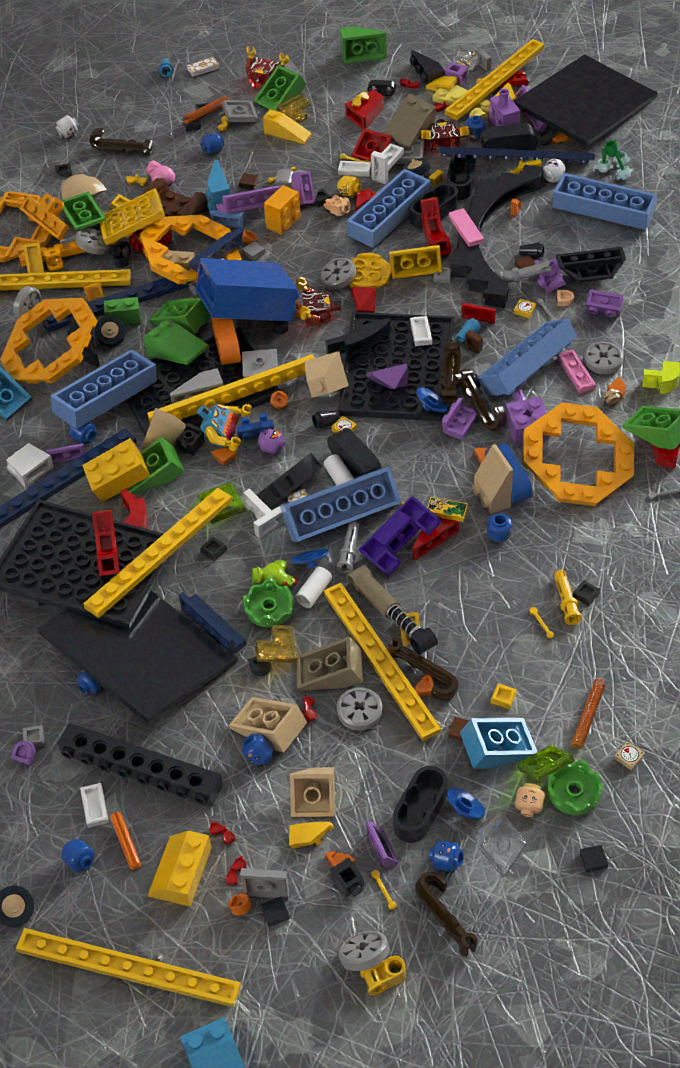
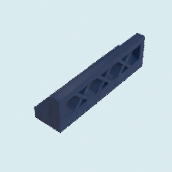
M239 227L233 233H226L191 259L188 267L198 273L200 258L222 259L241 245L244 229Z
M184 592L179 594L181 609L226 649L235 654L247 645L246 640L197 594L190 598Z

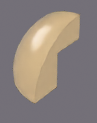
M84 174L70 176L63 181L61 187L63 200L88 191L93 198H96L106 190L98 179Z
M155 408L142 450L160 437H163L173 446L177 445V439L186 429V425L175 416Z

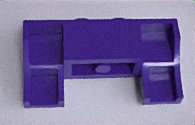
M411 496L358 550L378 570L389 576L401 564L400 560L394 555L419 530L430 535L442 521L418 499Z

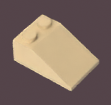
M496 444L492 445L474 475V484L472 485L474 494L479 496L483 508H487L490 515L511 507L513 469Z
M251 697L229 724V728L245 737L251 734H261L273 745V750L285 752L307 724V721L296 704Z

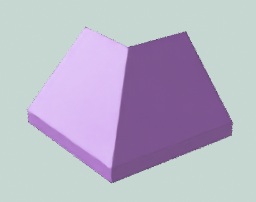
M407 364L397 365L366 373V377L389 389H395L408 385Z

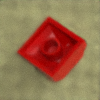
M364 128L351 155L371 162L373 151L382 153L392 142V136Z

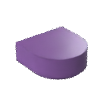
M29 741L18 742L13 748L11 759L32 765L36 752L34 745Z

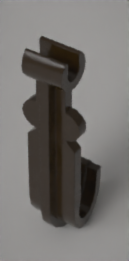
M104 128L94 129L89 139L90 145L94 149L103 151H125L126 153L138 151L142 152L143 155L149 156L154 146H151L153 141L150 139H146L143 143L136 142L134 139L126 141L99 138L104 134Z
M450 342L445 344L442 379H440V386L444 387L442 389V402L457 401V389L455 387L461 385V383L455 380V375L460 374L459 370L461 367L459 343Z
M471 369L459 370L460 374L455 375V380L458 383H462L465 387L464 394L467 398L471 399L470 402L483 426L491 431H498L505 427L507 416L503 407H495L491 410L485 398L482 397V390L476 387L473 382V371Z
M393 637L392 645L388 644V652L392 658L399 657L412 667L418 668L449 687L448 689H440L433 686L431 689L432 696L440 700L452 699L459 687L457 678L452 673L422 657L416 651L403 646L399 638Z
M435 872L423 873L415 885V892L418 898L445 928L448 935L457 942L460 954L467 957L469 948L473 952L476 951L477 937L472 933H467L456 917L448 911L429 889L428 885H433L442 893L445 892L447 889L445 879Z

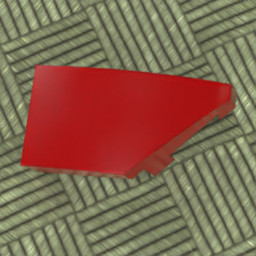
M369 188L357 192L355 210L358 211L377 193Z

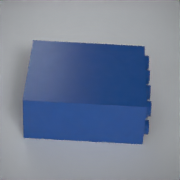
M200 258L195 290L212 318L292 321L293 315L296 313L295 301L298 299L299 291L279 263Z

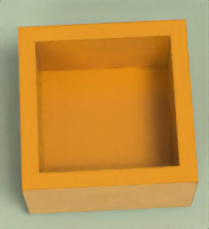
M282 185L264 202L267 229L282 235L300 219L298 191Z

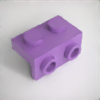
M556 258L549 261L551 272L537 275L540 287L545 288L547 293L566 285ZM538 260L534 261L535 265L540 264Z
M590 289L585 305L586 311L591 314L602 313L608 317H620L624 295Z
M459 397L456 403L451 405L449 413L445 414L442 419L443 433L461 440L465 438L478 418L474 409L463 406L462 398Z

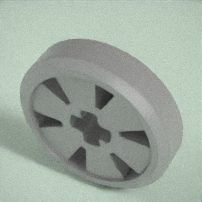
M85 228L78 230L76 233L75 243L85 252L95 255L109 252L111 244H105L101 231Z
M337 258L323 267L320 279L327 289L338 290L346 287L354 280L357 270L352 260Z
M26 286L17 294L13 305V313L16 320L41 302V294L37 288Z
M596 342L586 348L584 363L592 372L611 374L621 368L623 352L615 344Z
M357 687L349 689L338 699V719L344 726L352 730L361 731L372 728L381 719L382 701L374 691L368 688Z
M363 931L349 937L340 946L338 956L345 969L364 971L380 964L389 954L390 946L383 933Z

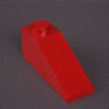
M440 518L442 522L430 535L421 530L412 546L413 559L417 560L459 532V521Z

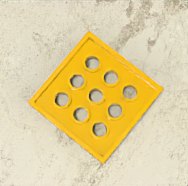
M156 188L104 213L106 221L100 222L103 240L106 245L115 244L120 238L124 236L129 237L135 231L143 230L149 224L161 221L165 214Z

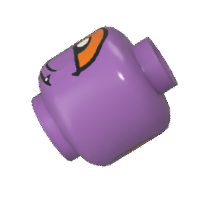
M268 428L264 432H260L257 445L260 446V450L263 452L277 454L279 450L284 449L286 440L283 439L282 432Z

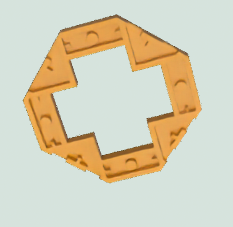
M6 192L3 197H0V214L5 206L20 208L27 195L34 198L37 202L41 201V197L27 193ZM27 215L28 221H34ZM38 224L30 239L15 236L9 247L0 246V262L5 263L19 257L18 255L24 252L23 245L40 243V248L47 246L52 234Z
M203 215L163 217L159 222L151 223L140 233L139 239L141 244H143V250L146 259L149 261L150 270L181 285L186 284L188 281H195L196 283L198 273L193 269L188 271L164 259L163 257L168 253V247L157 242L170 229L185 236L194 228L216 240L231 232L230 229ZM238 248L223 258L225 260H242Z
M83 298L44 299L17 319L0 361L6 372L18 384L20 382L32 384L39 383L40 381L54 383L81 363L83 359L82 352L84 348H87L92 336L90 332L93 327H96L98 321ZM72 313L80 328L66 338L71 349L50 363L46 368H44L39 359L25 368L18 353L31 344L26 333L51 314L60 322Z
M561 402L524 429L522 465L536 475L535 478L544 488L547 487L554 494L553 497L558 502L596 507L607 496L609 497L623 484L633 478L634 443L598 407ZM561 422L596 427V442L614 445V473L597 470L595 486L560 482L561 465L542 463L543 435L560 437Z

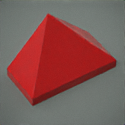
M351 287L357 311L374 313L376 287Z
M462 303L461 317L467 319L474 318L477 321L495 324L496 309Z

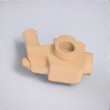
M334 195L331 199H326V203L323 204L325 209L330 210V213L336 216H342L350 211V201L346 197L342 198Z

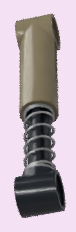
M362 565L346 575L347 581L354 591H359L385 618L396 622V626L400 627L401 631L409 636L412 648L419 655L438 644L436 635L430 628L424 629L416 626V622L411 621V617H407L406 612L401 611L400 603L373 578L367 566Z

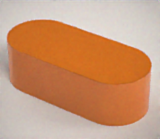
M211 317L221 365L241 362L233 320Z

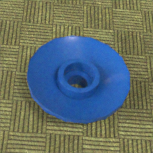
M421 387L416 390V394L423 403L424 409L439 413L447 411L446 403L442 402V398L436 393Z
M316 549L307 551L293 557L291 562L294 564H306L307 568H312L318 565L317 561L328 555L329 550Z
M460 788L448 790L446 794L447 799L458 815L476 820L484 817L485 809L475 796Z

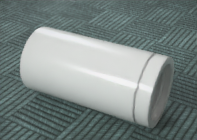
M331 455L324 461V467L336 485L354 479L339 455Z
M317 567L296 594V601L305 608H311L332 580L331 573L323 567Z

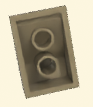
M409 94L400 104L383 134L392 136L393 141L409 149L421 136V130H426L435 120L436 107Z
M350 636L296 656L297 689L299 691L342 689L363 682L361 648Z

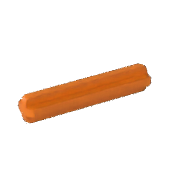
M121 812L112 813L110 818L129 868L131 870L140 868L139 857Z

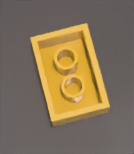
M131 438L82 465L93 493L102 503L119 494L121 490L128 489L151 476L140 450Z

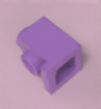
M451 62L445 68V76L457 77L456 84L461 87L467 80L468 67Z

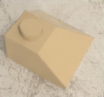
M339 351L304 361L307 383L312 398L349 386Z
M334 767L310 768L290 773L291 817H327L335 815Z

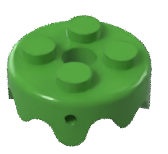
M266 578L260 585H252L248 595L243 596L246 616L257 626L266 628L279 626L285 623L293 613V595L286 585L283 587L279 586L273 578ZM267 604L274 605V607L270 609H267L264 606Z
M578 760L575 763H561L554 772H550L547 786L548 797L559 811L569 815H583L594 810L599 804L603 790L599 773H594L589 768L585 760ZM577 787L580 789V792L573 794L569 791V788Z

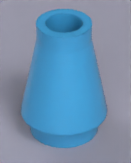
M162 59L159 73L164 77H169L173 73V67L168 59Z
M474 318L467 320L456 335L457 340L464 343L466 332L469 330L476 334L479 333L480 323Z

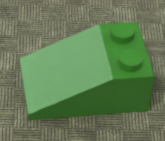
M355 26L340 28L343 63L387 58L386 31Z
M278 65L253 102L269 110L279 111L299 97L307 84L300 74Z
M89 191L62 200L64 203L63 210L61 211L62 217L66 224L75 231L106 221V217Z
M200 297L169 300L149 319V322L159 326L161 322L170 320L183 326L184 329L194 335L208 321L211 315Z
M169 321L161 322L159 326L143 338L147 356L185 365L190 364L209 348L208 344L180 325Z
M642 406L622 425L623 429L658 448L671 450L680 444V409Z
M160 437L142 450V457L151 476L129 487L128 491L130 494L135 495L170 483L185 471L174 446L163 437Z

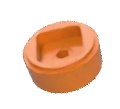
M244 230L242 241L250 244L257 241V236L250 230Z
M275 391L270 398L271 406L278 410L285 408L288 404L287 394L283 391Z
M239 893L229 900L228 906L233 915L240 916L246 914L251 909L252 902L247 894Z

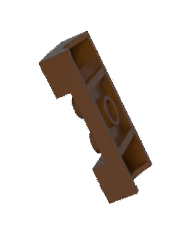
M163 178L153 180L141 193L142 195L156 188L165 217L199 215L202 211H208V200L204 193L195 192L193 197L189 198L172 192L168 189V184Z

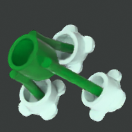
M615 140L606 142L604 148L601 149L602 159L598 160V165H594V168L599 169L600 172H608V169L613 168L610 160L606 159L607 154L609 157H614L613 162L616 163V167H620L617 170L618 176L616 179L621 178L624 180L629 178L633 169L624 165L630 162V157H627L626 152L619 151Z

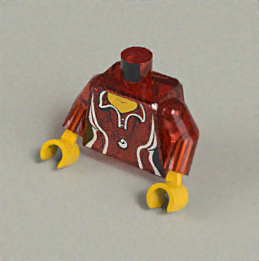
M247 46L248 58H246L245 70L253 88L264 86L278 65L285 68L284 65L289 63L288 55L284 58V54L280 53L279 59L281 63L257 57L253 59V56L256 55V50L253 47V51L249 52L250 48Z
M443 119L432 123L431 129L421 130V139L424 142L430 141V151H437V146L460 147V139L470 135L468 126L458 128L455 127L453 122H445Z
M299 277L296 281V287L298 291L303 290V306L299 314H301V319L305 320L306 327L312 325L320 326L325 322L332 321V311H342L341 300L330 301V294L328 292H319L308 285L305 286L307 284L306 280Z

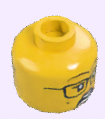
M343 176L338 181L337 189L342 196L354 198L357 196V192L362 190V185L357 177Z

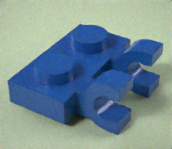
M266 413L259 414V422L249 423V417L241 418L242 425L237 426V436L240 439L249 440L259 436L260 432H264L265 429L274 430L273 420H267Z

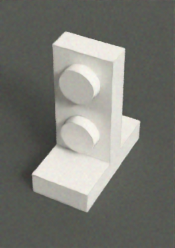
M390 143L382 153L373 151L371 154L372 180L386 184L388 182V171L404 154V148Z
M250 489L243 492L244 506L247 510H251L257 518L253 523L255 535L259 539L285 523L280 506L271 510Z

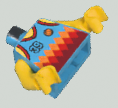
M216 404L208 409L205 405H202L197 411V414L203 418L200 428L206 434L210 443L215 444L218 448L229 446L231 451H236L241 443L240 438L233 437L240 419L238 414H241L243 418L250 417L251 412L249 411H251L252 406L245 404L242 409H239L235 406Z

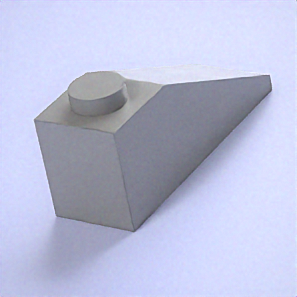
M218 368L200 372L170 393L172 404L223 386Z

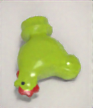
M281 559L267 564L263 569L258 566L251 569L253 584L258 583L260 585L266 578H273L279 586L286 585L291 587L297 584L298 579L285 572L287 563Z

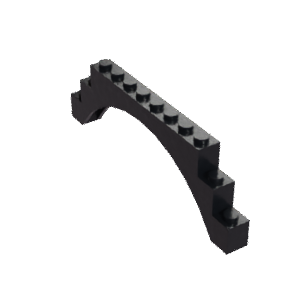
M524 165L523 171H520L519 174L502 172L501 178H498L497 182L480 179L479 185L475 187V196H472L471 206L468 208V215L480 233L487 220L504 204L519 196L540 190L543 167ZM461 236L457 242L458 249L455 248L454 260L452 259L450 263V269L453 270L452 277L465 278L466 284H469V291L483 293L482 297L485 298V305L505 308L509 284L490 268L484 260L479 244L468 247Z

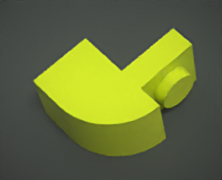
M663 361L661 371L644 369L642 387L659 388L660 394L674 391L679 382L680 362Z

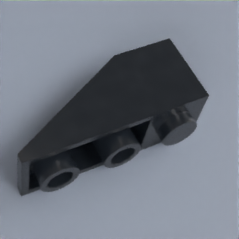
M411 50L410 64L414 66L416 73L421 76L422 82H425L427 85L433 80L445 76V70L439 62Z

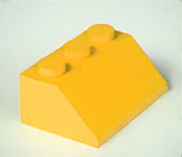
M440 245L389 252L392 279L434 274L436 271L442 273Z
M185 831L169 837L148 897L191 907L212 848L209 835Z

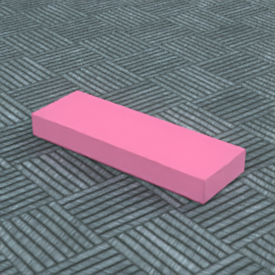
M464 208L449 212V219L468 247L484 243V237Z
M573 349L557 355L559 363L579 394L596 389V383Z

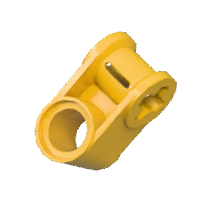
M391 956L377 966L360 972L361 977L365 978L369 987L368 993L370 996L381 994L385 990L403 983L407 975L405 962L399 956ZM395 967L401 969L398 973H392L390 970Z

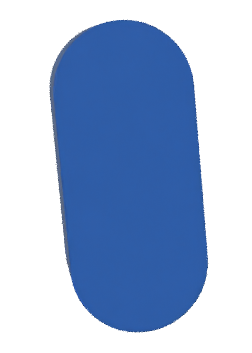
M507 444L497 446L513 469L511 504L531 498V482L511 448ZM489 449L485 450V456L487 455Z

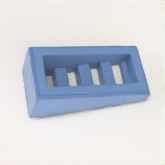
M220 210L210 211L211 220L229 228H243L246 221L245 210L227 214Z

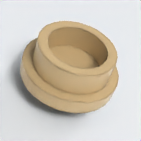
M614 389L608 390L603 397L604 402L608 405H613L621 399L620 391Z

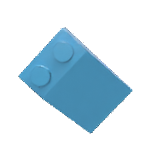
M218 160L214 161L207 182L208 190H205L207 200H209V203H207L209 212L211 210H218L216 209V204L223 203L222 196L230 195V188Z
M0 366V416L7 420L28 402L32 396Z
M524 718L471 719L460 732L473 769L494 768L535 757L538 754Z
M225 1017L180 1037L191 1068H245Z

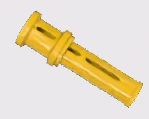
M557 570L553 576L562 601L560 607L565 614L564 621L568 625L578 624L582 620V614L577 608L578 601L573 598L565 570Z

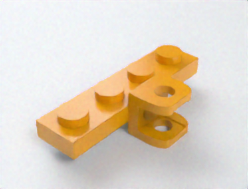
M46 193L40 202L27 195L19 208L61 241L70 227L57 217L63 210L64 203L56 197L53 198L50 194Z
M75 240L67 244L60 243L54 245V247L41 248L43 262L46 261L49 271L62 269L64 267L63 257L85 252L77 246ZM22 252L18 256L21 267L26 266L25 254Z

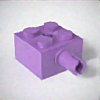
M500 89L499 96L490 98V105L488 106L490 112L488 118L489 126L519 124V108L510 98L508 89Z
M520 389V395L517 390L512 393L515 402L506 403L505 406L507 425L515 444L523 443L524 429L547 413L541 397L526 399L524 392ZM543 435V439L550 438V436Z

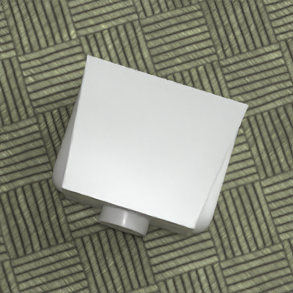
M30 443L6 459L8 464L7 470L25 488L54 467L51 455Z

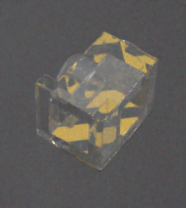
M459 47L456 54V63L467 66L468 70L473 71L474 66L478 64L476 51L463 50Z

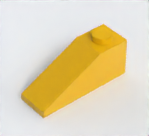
M269 110L263 117L265 134L305 144L312 136L311 132L284 113Z

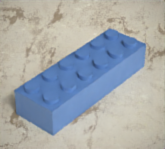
M402 170L347 220V236L374 248L410 215V204L430 190L431 180L409 170Z
M563 173L553 192L552 207L646 230L656 209L657 194Z
M569 319L545 322L482 373L477 379L486 396L495 395L497 397L501 394H512L517 386L527 382V378L536 374L541 366L547 365L552 357L559 355L563 348L571 345L572 340L577 337V334Z
M131 349L52 394V413L77 429L157 382L156 364Z
M385 467L280 506L292 542H298L402 502L389 467Z

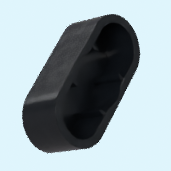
M527 123L489 127L483 130L479 137L481 148L535 150L538 145L535 130L532 125Z
M452 154L447 174V183L455 185L458 189V200H464L472 194L476 174V158H472V155H466V158L456 157L457 154Z
M440 183L415 199L410 204L411 225L415 228L423 229L420 200L437 197L441 220L449 215V212H453L458 206L457 187L450 183Z
M344 428L327 438L328 447L332 455L340 456L354 478L382 468L375 454L349 428Z
M424 766L417 770L393 812V829L395 835L400 840L408 843L418 842L429 831L447 798L448 779L442 769L436 766Z

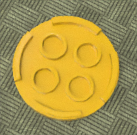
M374 253L357 254V257L350 259L353 261L357 272L354 280L348 285L349 287H376L377 290L390 281L392 276L391 266L382 256Z

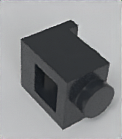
M187 423L186 429L177 439L178 450L194 456L205 442L204 432L201 428Z
M350 858L345 859L330 869L331 880L335 882L345 897L349 895L355 897L361 893L364 886V878Z

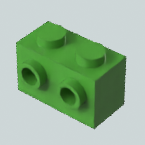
M138 297L104 301L105 316H115L124 325L141 324Z

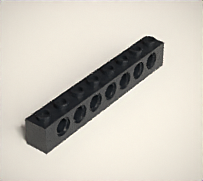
M72 723L67 725L57 742L60 753L68 759L74 758L80 760L85 765L92 764L103 771L118 773L123 778L135 779L143 785L149 784L161 791L173 792L181 798L193 799L201 805L213 806L223 786L222 776L219 773Z

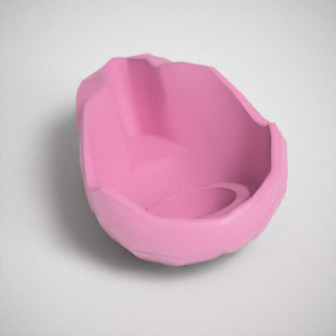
M156 161L149 162L146 172L151 177V181L156 178H163L168 186L175 181V173L170 167L161 166Z

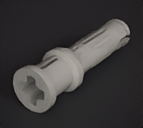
M547 261L521 269L515 267L507 272L500 271L499 277L506 283H518L523 278L551 272L550 262Z
M356 521L348 523L344 546L339 551L340 559L336 564V569L342 574H348L353 571L352 563L356 558L354 550L360 524Z

